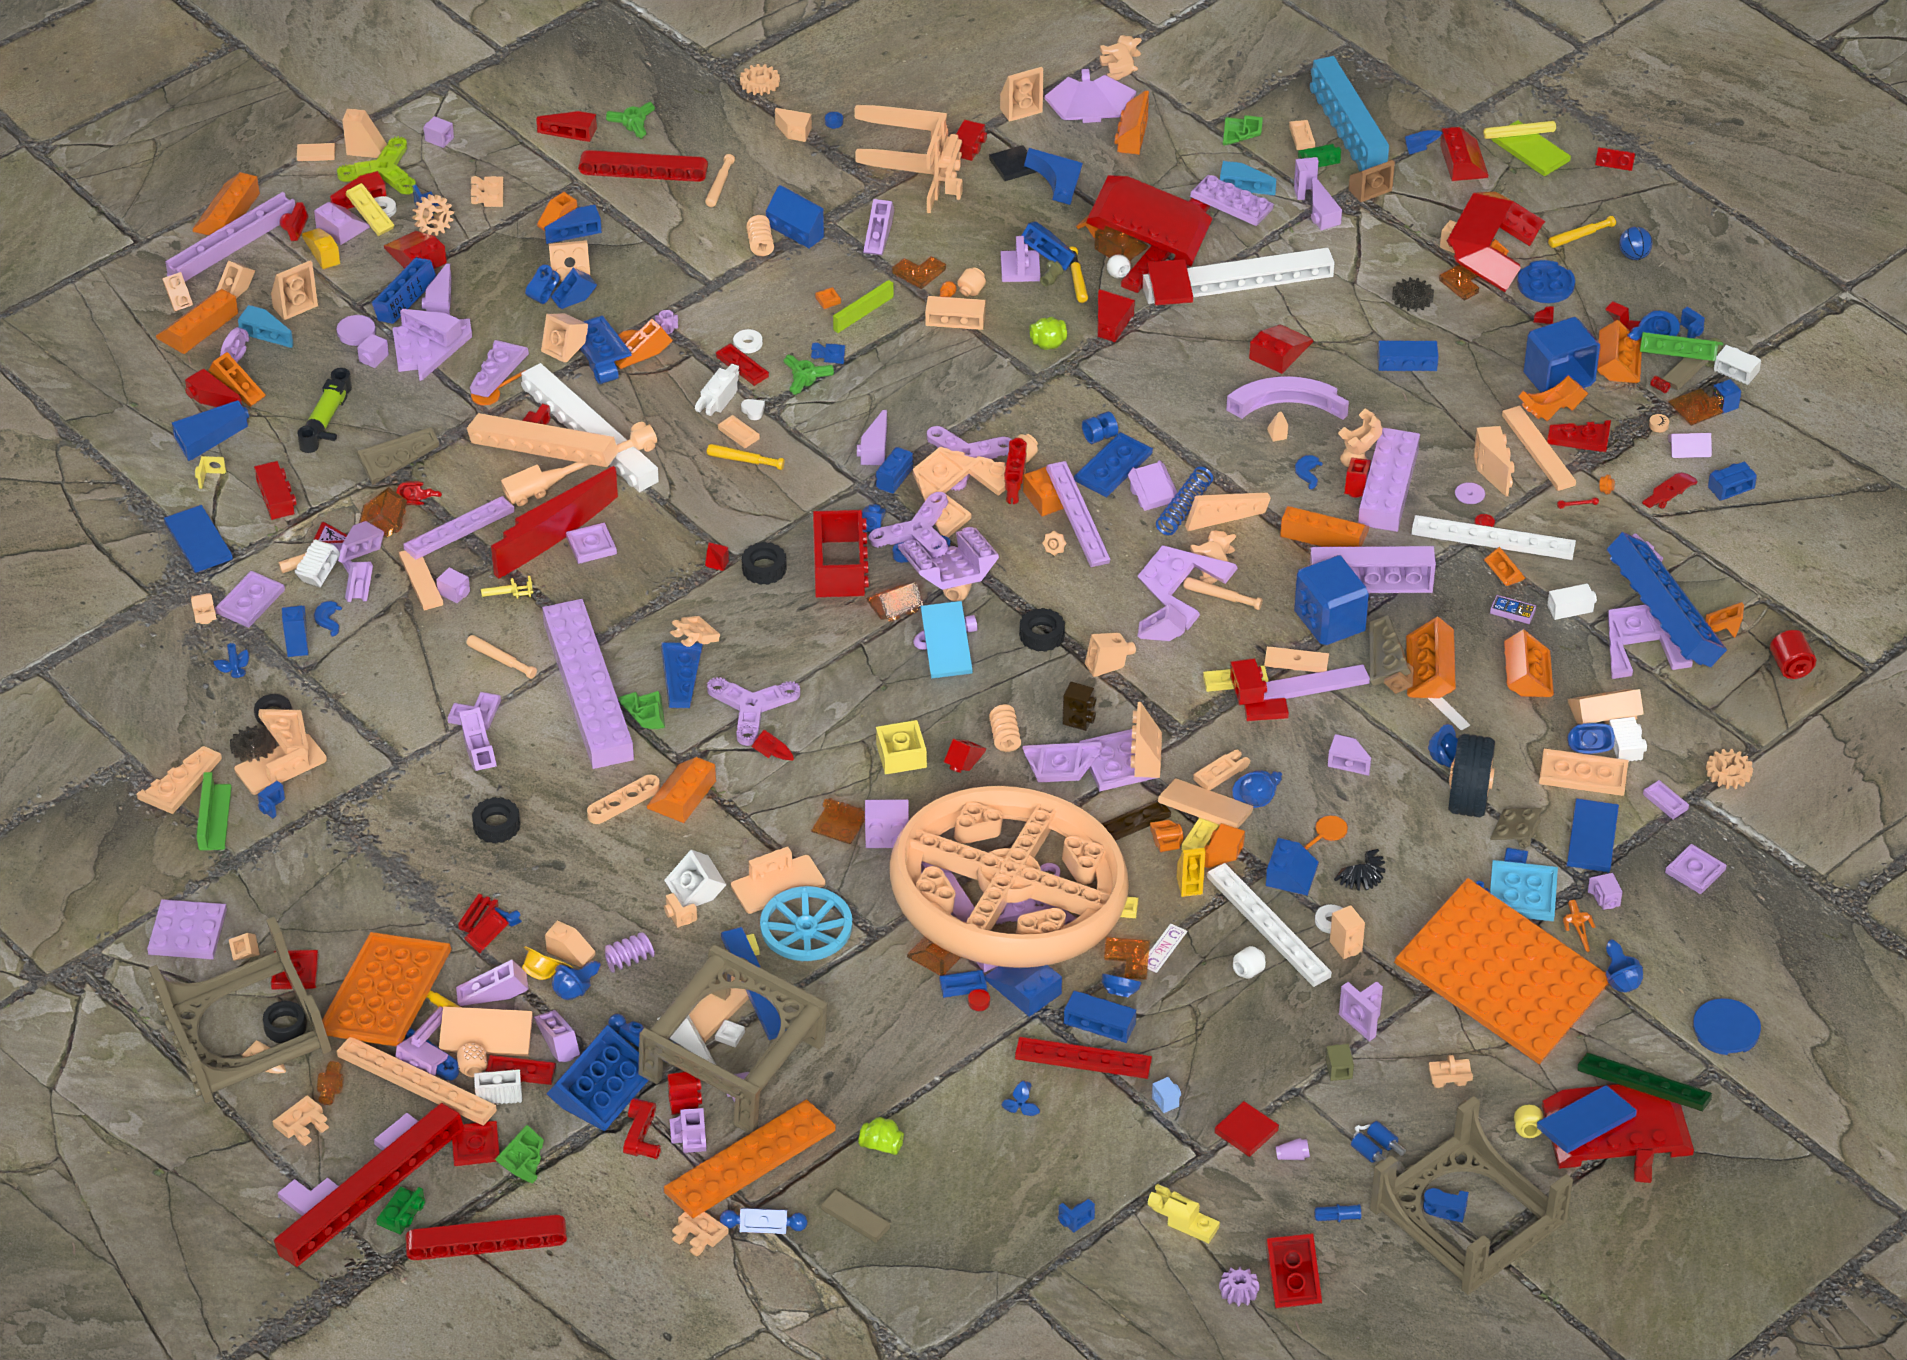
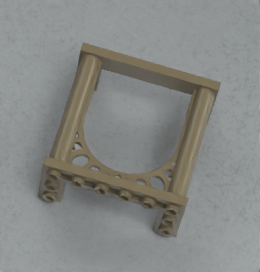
M275 917L267 919L266 922L276 952L214 978L196 983H179L166 978L160 972L157 964L149 967L151 977H148V981L152 990H155L153 995L157 1004H159L157 1006L161 1016H167V1020L164 1021L169 1033L174 1032L175 1035L171 1036L176 1049L181 1048L182 1051L178 1052L183 1065L186 1064L187 1068L185 1069L190 1081L194 1083L193 1087L197 1097L202 1095L205 1103L214 1100L212 1093L317 1049L321 1048L323 1054L332 1051L319 1009L312 995H307L290 959L281 929ZM283 971L312 1029L311 1032L253 1056L240 1059H227L216 1056L207 1051L198 1039L200 1019L212 1003L227 994ZM191 1012L195 1014V1017L187 1020L181 1018V1015ZM191 1025L192 1028L188 1030L186 1026ZM202 1056L206 1057L204 1061L201 1060ZM212 1062H216V1063H217V1067H212V1066H209L208 1064H210V1063H212Z
M713 944L709 949L708 960L650 1030L644 1028L640 1032L638 1074L658 1084L662 1079L663 1060L734 1097V1125L748 1133H752L758 1129L760 1092L802 1041L819 1050L824 1046L828 1003L819 997L805 992L802 988L786 982L783 978L774 976L764 968L757 967L746 959L730 953L727 949ZM731 988L750 990L768 999L779 1014L781 1027L777 1038L744 1080L669 1041V1038L696 1005L711 993L726 1001L730 996ZM786 1006H791L797 1011L793 1013L785 1012L783 1009ZM786 1019L792 1020L791 1023H788Z
M1475 1096L1467 1101H1462L1458 1105L1454 1136L1447 1142L1443 1141L1433 1152L1426 1153L1415 1165L1408 1166L1401 1175L1396 1177L1398 1160L1392 1155L1385 1160H1380L1375 1165L1370 1210L1375 1215L1383 1212L1462 1281L1461 1290L1467 1295L1567 1222L1573 1179L1565 1174L1550 1185L1549 1196L1547 1197L1509 1165L1492 1147L1482 1130L1478 1119L1480 1101ZM1461 1154L1467 1159L1463 1165L1455 1161V1158ZM1472 1159L1474 1160V1164H1477V1166L1472 1165ZM1452 1172H1474L1496 1181L1534 1213L1539 1220L1489 1257L1490 1240L1483 1235L1467 1247L1465 1257L1427 1223L1421 1211L1420 1201L1426 1187L1436 1178ZM1404 1195H1411L1415 1200L1405 1202L1400 1198Z

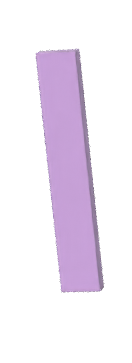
M1066 461L1048 464L1046 470L1090 567L1109 564L1111 559Z
M501 496L404 543V550L415 560L513 513L514 506Z
M1357 665L1266 682L1267 693H1264V700L1288 699L1369 684L1370 678L1364 665Z

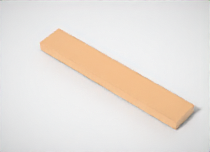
M1517 406L1503 410V418L1556 490L1560 491L1575 486L1576 480L1522 407Z

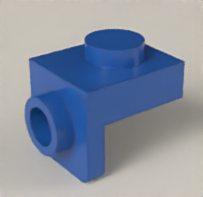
M1687 306L1682 310L1680 325L1688 329L1687 338L1694 339L1700 336L1704 331L1705 318Z
M875 504L866 506L862 511V518H866V530L863 531L872 532L877 528H881V521L885 517L886 509Z
M279 781L274 782L258 793V807L263 814L269 815L272 819L277 816L275 806L285 800L283 785Z

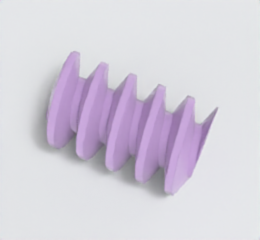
M643 932L638 933L637 937L632 935L629 940L624 938L621 943L616 941L613 946L609 944L605 947V958L611 972H615L614 965H617L620 970L623 969L622 962H625L628 967L631 966L630 959H633L636 964L639 963L638 956H641L643 960H647L646 953L654 957L653 946Z

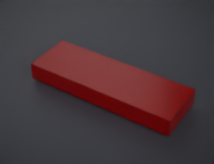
M731 343L716 352V357L728 367L731 364L739 366V375L753 386L769 377L767 370Z
M490 1055L485 1072L520 1070L521 1082L552 1085L556 1063Z

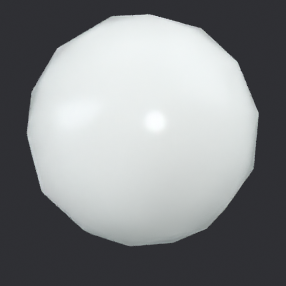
M1120 254L1114 255L1107 262V271L1114 278H1123L1129 273L1131 264L1127 257Z

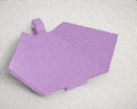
M1081 69L1082 82L1067 77L1045 95V100L1061 119H1082L1083 123L1101 122V118L1121 117V111L1125 110L1127 102L1134 98L1136 91L1106 75L1090 81L1089 69Z

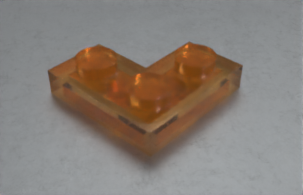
M932 256L921 265H917L904 258L892 267L894 275L920 289H923L946 270V264Z
M1460 264L1439 276V281L1464 301L1479 293V287L1471 281L1477 278L1478 275Z
M1106 937L1104 960L1126 961L1125 978L1147 980L1150 940Z

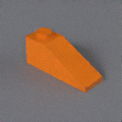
M651 319L625 343L632 356L614 361V363L620 369L659 354L673 340L658 323Z
M228 352L212 362L208 372L241 396V401L248 406H253L266 396Z

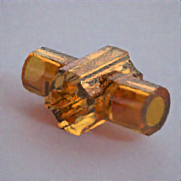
M328 1062L325 1073L320 1072L318 1074L317 1092H320L319 1102L323 1105H332L335 1094L342 1093L343 1074H340L342 1066L338 1062Z

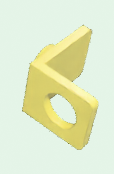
M201 456L200 464L195 469V477L198 479L199 489L203 488L206 473H226L224 457ZM217 462L221 467L213 468L210 466V463Z

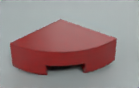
M1554 306L1544 307V310L1536 312L1534 323L1553 324Z

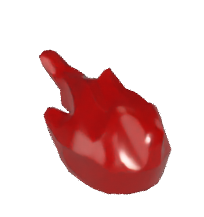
M420 481L402 482L396 491L400 502L415 506L424 505V502L420 501L431 496L441 497L442 493L431 488L421 489L424 483Z

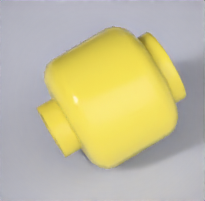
M1529 1104L1523 1105L1515 1111V1128L1517 1133L1523 1138H1535L1542 1133L1537 1129V1122L1544 1119L1540 1108Z

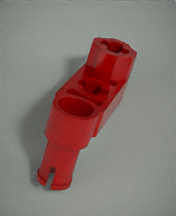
M1014 438L1009 442V452L1004 474L1005 489L1007 490L1006 502L1011 504V498H1013V504L1019 502V490L1023 482L1027 459V442L1022 438Z
M636 1098L631 1100L628 1117L634 1118V1121L625 1139L623 1153L636 1157L642 1155L655 1160L659 1158L661 1146L643 1142L654 1119L656 1103Z

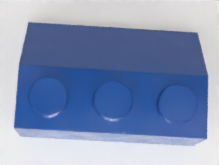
M779 185L766 209V217L769 219L770 227L810 249L824 238L823 208Z

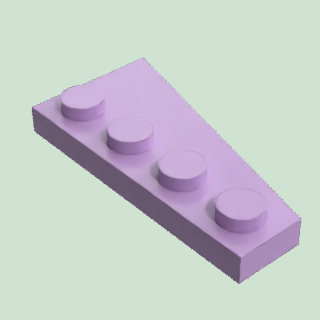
M495 340L493 349L489 350L487 354V360L481 365V372L477 373L470 386L471 394L489 397L529 354L528 348Z

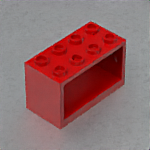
M862 510L813 511L816 598L865 596V588H869L868 575H864V573H868V561H864V559H868L867 546L863 547V545H867V532H863V530H866V518H862ZM858 542L859 564L823 565L822 543Z

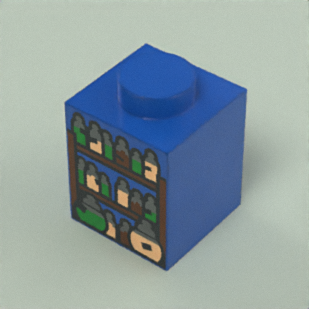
M1731 379L1715 384L1711 403L1721 414L1738 409L1741 390Z

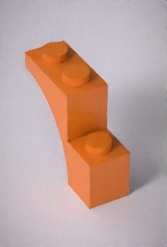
M1568 375L1558 385L1545 392L1531 394L1523 391L1518 397L1523 401L1521 405L1528 412H1531L1536 418L1540 419L1542 417L1548 422L1561 407L1565 408L1567 406L1573 411L1589 393Z

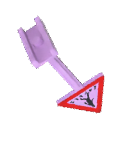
M321 522L314 540L332 544L341 552L342 544L347 534L325 522ZM351 560L342 562L349 574L345 599L347 602H351L352 598H361L363 601H367L373 568L372 563L352 562Z

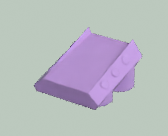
M1160 460L1157 463L1137 469L1133 467L1128 474L1130 491L1138 496V503L1144 511L1171 503V500L1177 494L1170 475Z

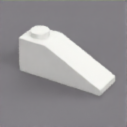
M688 1015L669 1039L673 1043L716 1065Z

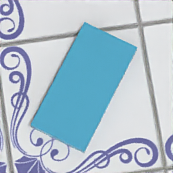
M962 601L921 606L931 679L972 674Z

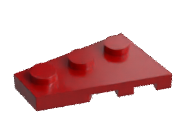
M1611 420L1604 421V424H1594L1593 421L1576 426L1574 423L1550 425L1547 442L1550 445L1606 452Z

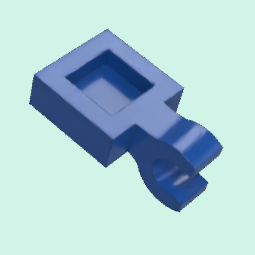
M812 343L811 350L813 351L811 358H824L826 363L844 364L845 345L826 344V347H823L819 343Z

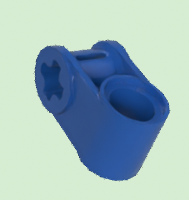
M549 265L540 266L526 287V296L541 304H545L559 283V274L552 270Z

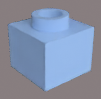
M1169 1077L1153 1083L1152 1099L1163 1113L1179 1107L1181 1091L1177 1084H1173Z

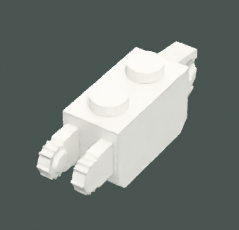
M731 364L726 370L721 368L717 370L701 391V397L695 405L697 412H701L704 407L706 408V415L712 416L715 411L722 412L736 394L739 366Z

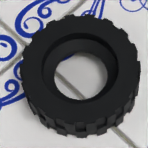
M762 542L750 545L744 550L741 559L742 571L746 579L752 583L769 585L781 580L783 575L786 574V553H784V550L779 545L771 542ZM768 559L774 561V565L762 568L755 566L754 562Z
M1036 608L1028 611L1020 619V640L1024 646L1031 650L1033 649L1038 652L1054 650L1064 641L1065 621H1063V617L1058 612L1052 609ZM1045 625L1051 627L1052 632L1037 634L1032 632V628Z
M503 797L487 798L483 802L478 803V806H475L474 812H472L474 833L485 842L503 843L504 841H509L520 830L519 809L509 799H504ZM493 815L506 816L507 821L504 824L493 826L486 823V818Z

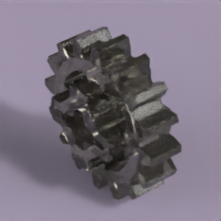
M1409 277V281L1402 279L1401 283L1396 282V286H1393L1392 300H1395V305L1400 304V309L1406 307L1407 311L1413 309L1417 312L1418 308L1424 310L1425 306L1430 307V303H1433L1434 289H1431V284L1426 285L1425 280L1420 282L1419 278L1412 280Z
M257 725L254 728L248 726L245 731L240 729L238 730L239 734H233V739H230L231 754H234V758L240 757V761L248 759L249 762L253 759L260 761V757L268 758L267 753L273 754V749L276 748L275 738L269 730L266 731L264 726L261 729H258Z

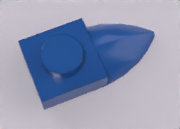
M1427 130L1406 136L1405 140L1409 155L1427 150V145L1437 140L1442 135V132Z

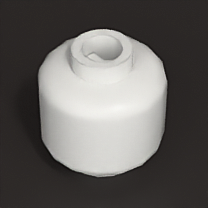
M1253 946L1246 947L1233 958L1235 973L1247 979L1262 972L1266 965L1264 953Z

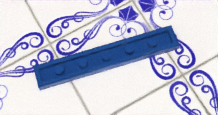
M742 927L721 932V939L730 953L760 967ZM746 990L768 1040L776 1039L781 1027L780 1017L776 1008L762 995Z

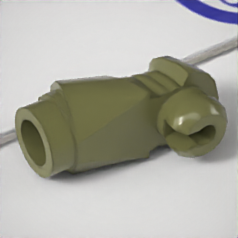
M1048 261L1047 271L1040 277V282L1043 286L1054 284L1058 276L1063 274L1062 265L1058 261Z

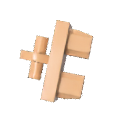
M181 272L162 279L174 311L193 305Z
M1448 1055L1447 1061L1429 1062L1428 1067L1431 1081L1435 1088L1444 1087L1446 1083L1454 1082L1457 1086H1465L1467 1081L1473 1080L1469 1059L1455 1060L1453 1055Z

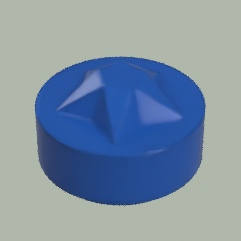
M839 112L827 113L825 115V125L832 129L841 127L843 125V115Z

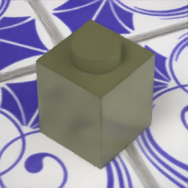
M1349 1044L1327 1046L1325 1061L1330 1081L1353 1079L1354 1063Z

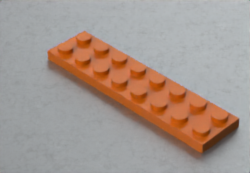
M806 1099L664 1186V1193L693 1219L836 1131V1125Z

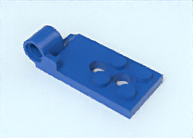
M603 315L583 321L588 324V332L585 344L580 350L588 359L597 383L600 385L618 379V370L614 361L632 356L630 350Z

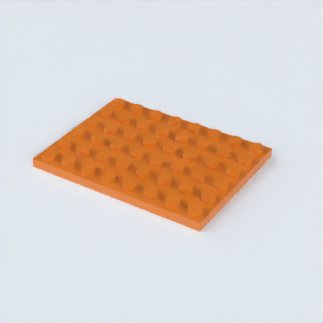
M1469 878L1446 901L1394 961L1396 965L1539 1065L1609 985L1604 971Z

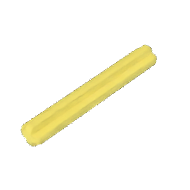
M1555 121L1490 127L1485 128L1483 134L1485 139L1554 132L1556 130Z

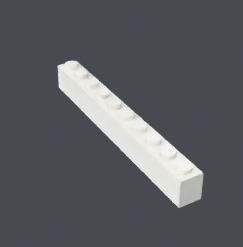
M1321 248L1187 268L1193 297L1333 277L1334 260L1329 248ZM1149 274L1143 275V291L1148 304L1154 303Z
M541 363L521 373V386L523 390L531 394L536 402L549 405L550 413L568 429L612 436L615 439L616 445L627 441ZM635 447L619 452L609 464L610 466H615L617 475L622 476L638 492L659 482L658 467Z

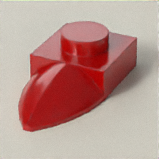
M766 730L762 731L751 746L767 758H770L772 755L782 760H794L789 748Z

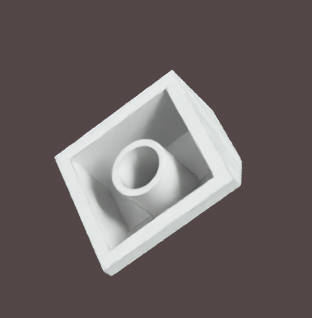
M690 850L665 879L669 889L675 894L682 907L691 904L698 906L712 901L726 886L725 881L710 857L694 850Z

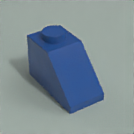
M573 267L551 298L559 308L563 309L585 301L597 284L589 274Z

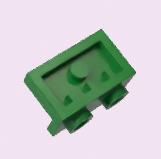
M1330 144L1299 150L1298 158L1317 157L1318 168L1339 164L1341 161V148Z
M400 1186L377 1217V1225L401 1235L405 1228L410 1227L413 1217L425 1205L423 1189L418 1187L413 1192Z

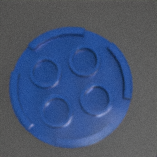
M1539 260L1531 262L1529 266L1519 271L1517 286L1524 296L1533 301L1556 303L1567 299L1573 293L1575 277L1571 270L1558 265V262Z
M1715 999L1706 1002L1696 1011L1693 1029L1699 1043L1705 1048L1718 1054L1728 1055V1053L1742 1051L1745 1053L1752 1049L1759 1040L1761 1023L1757 1014L1746 1004L1732 999Z

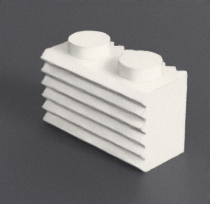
M1725 345L1720 353H1718V356H1716L1714 371H1718L1722 375L1724 374L1729 378L1731 377L1739 382L1742 381V383L1748 385L1760 371L1761 359L1755 355L1744 353L1738 348Z
M315 539L308 547L303 560L297 565L295 573L304 583L321 587L338 560L340 552L334 545Z
M1635 717L1609 720V725L1614 730L1615 744L1613 749L1616 758L1628 760V762L1634 760L1641 761L1644 752L1647 751L1646 740L1641 738V725L1636 723Z
M520 1070L474 1073L476 1096L497 1105L499 1103L522 1102Z

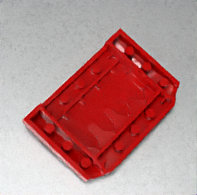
M1108 175L1086 223L1101 230L1108 226L1175 254L1174 260L1185 259L1186 265L1191 267L1213 218L1198 205L1129 176Z
M1619 1084L1607 1086L1637 1110L1635 1117L1569 1153L1563 1151L1551 1140L1559 1169L1581 1167L1582 1161L1636 1156L1638 1149L1654 1151V1154L1670 1152L1671 1158L1692 1156L1694 1153V1147L1680 1104ZM1604 1086L1564 1089L1542 1101L1545 1118Z

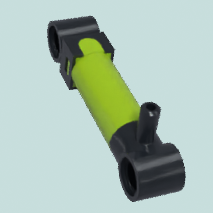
M336 368L331 372V379H327L322 387L323 394L305 426L299 428L297 435L299 448L302 452L313 453L317 451L320 439L336 441L337 435L325 432V429L338 406H343L348 397L347 394L352 390L351 376L348 369Z

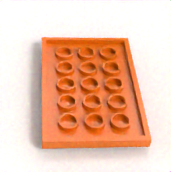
M370 932L322 1019L327 1036L344 1039L351 1037L363 1042L397 1047V1045L403 1042L452 950L450 944Z

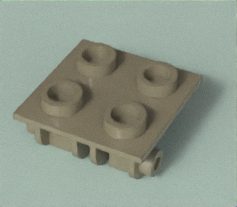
M1504 809L1490 839H1517L1521 848L1529 847L1531 838L1534 837L1537 826L1541 822L1540 814L1543 809Z

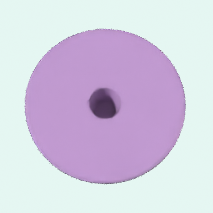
M1463 483L1456 488L1455 496L1463 503L1477 504L1484 499L1485 491L1478 484Z

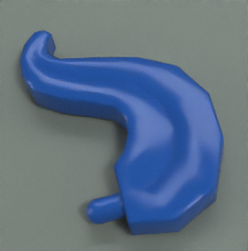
M1313 455L1304 456L1295 464V473L1301 479L1310 483L1308 485L1309 489H1314L1318 482L1316 476L1309 470L1315 468L1316 465H1323L1319 458Z
M327 601L322 602L314 612L315 622L321 627L331 630V636H336L339 633V624L329 617L336 610H342V607L338 606L336 602Z

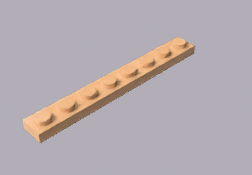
M349 1037L337 1050L339 1058L436 1104L443 1103L460 1113V1115L483 1126L497 1111L495 1104L355 1038Z

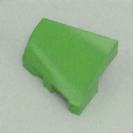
M1246 115L1244 119L1226 117L1223 145L1260 136L1263 117Z
M659 691L640 697L636 692L618 697L619 702L641 727L648 729L665 728L662 697Z
M526 1125L495 1160L514 1175L533 1184L537 1179L536 1170L540 1164V1150L543 1147L544 1140Z

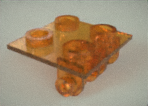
M1701 388L1668 402L1691 426L1724 413L1719 407V404H1721L1720 397L1712 396L1710 398Z
M832 798L825 799L823 802L825 809L811 832L851 844L865 821V811L860 807L857 808L850 804L845 806L844 802L839 804L838 801Z

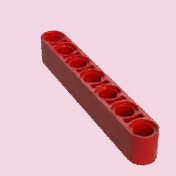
M587 150L581 154L578 169L582 174L592 176L701 182L706 178L708 161L703 157Z
M548 1215L413 1229L405 1235L406 1255L411 1260H426L560 1246L567 1241L566 1220L561 1215Z

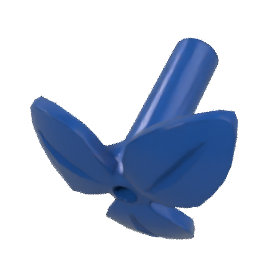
M230 643L227 645L230 663L226 660H215L214 665L223 673H228L232 670L231 677L240 678L246 674L245 670L241 669V667L247 666L249 653L247 650H244L237 655L236 645Z
M1024 1080L1014 1089L1013 1096L1016 1101L1006 1099L1001 1104L1005 1110L1011 1113H1016L1018 1108H1021L1023 1115L1034 1116L1040 1113L1037 1105L1026 1103L1032 1085Z

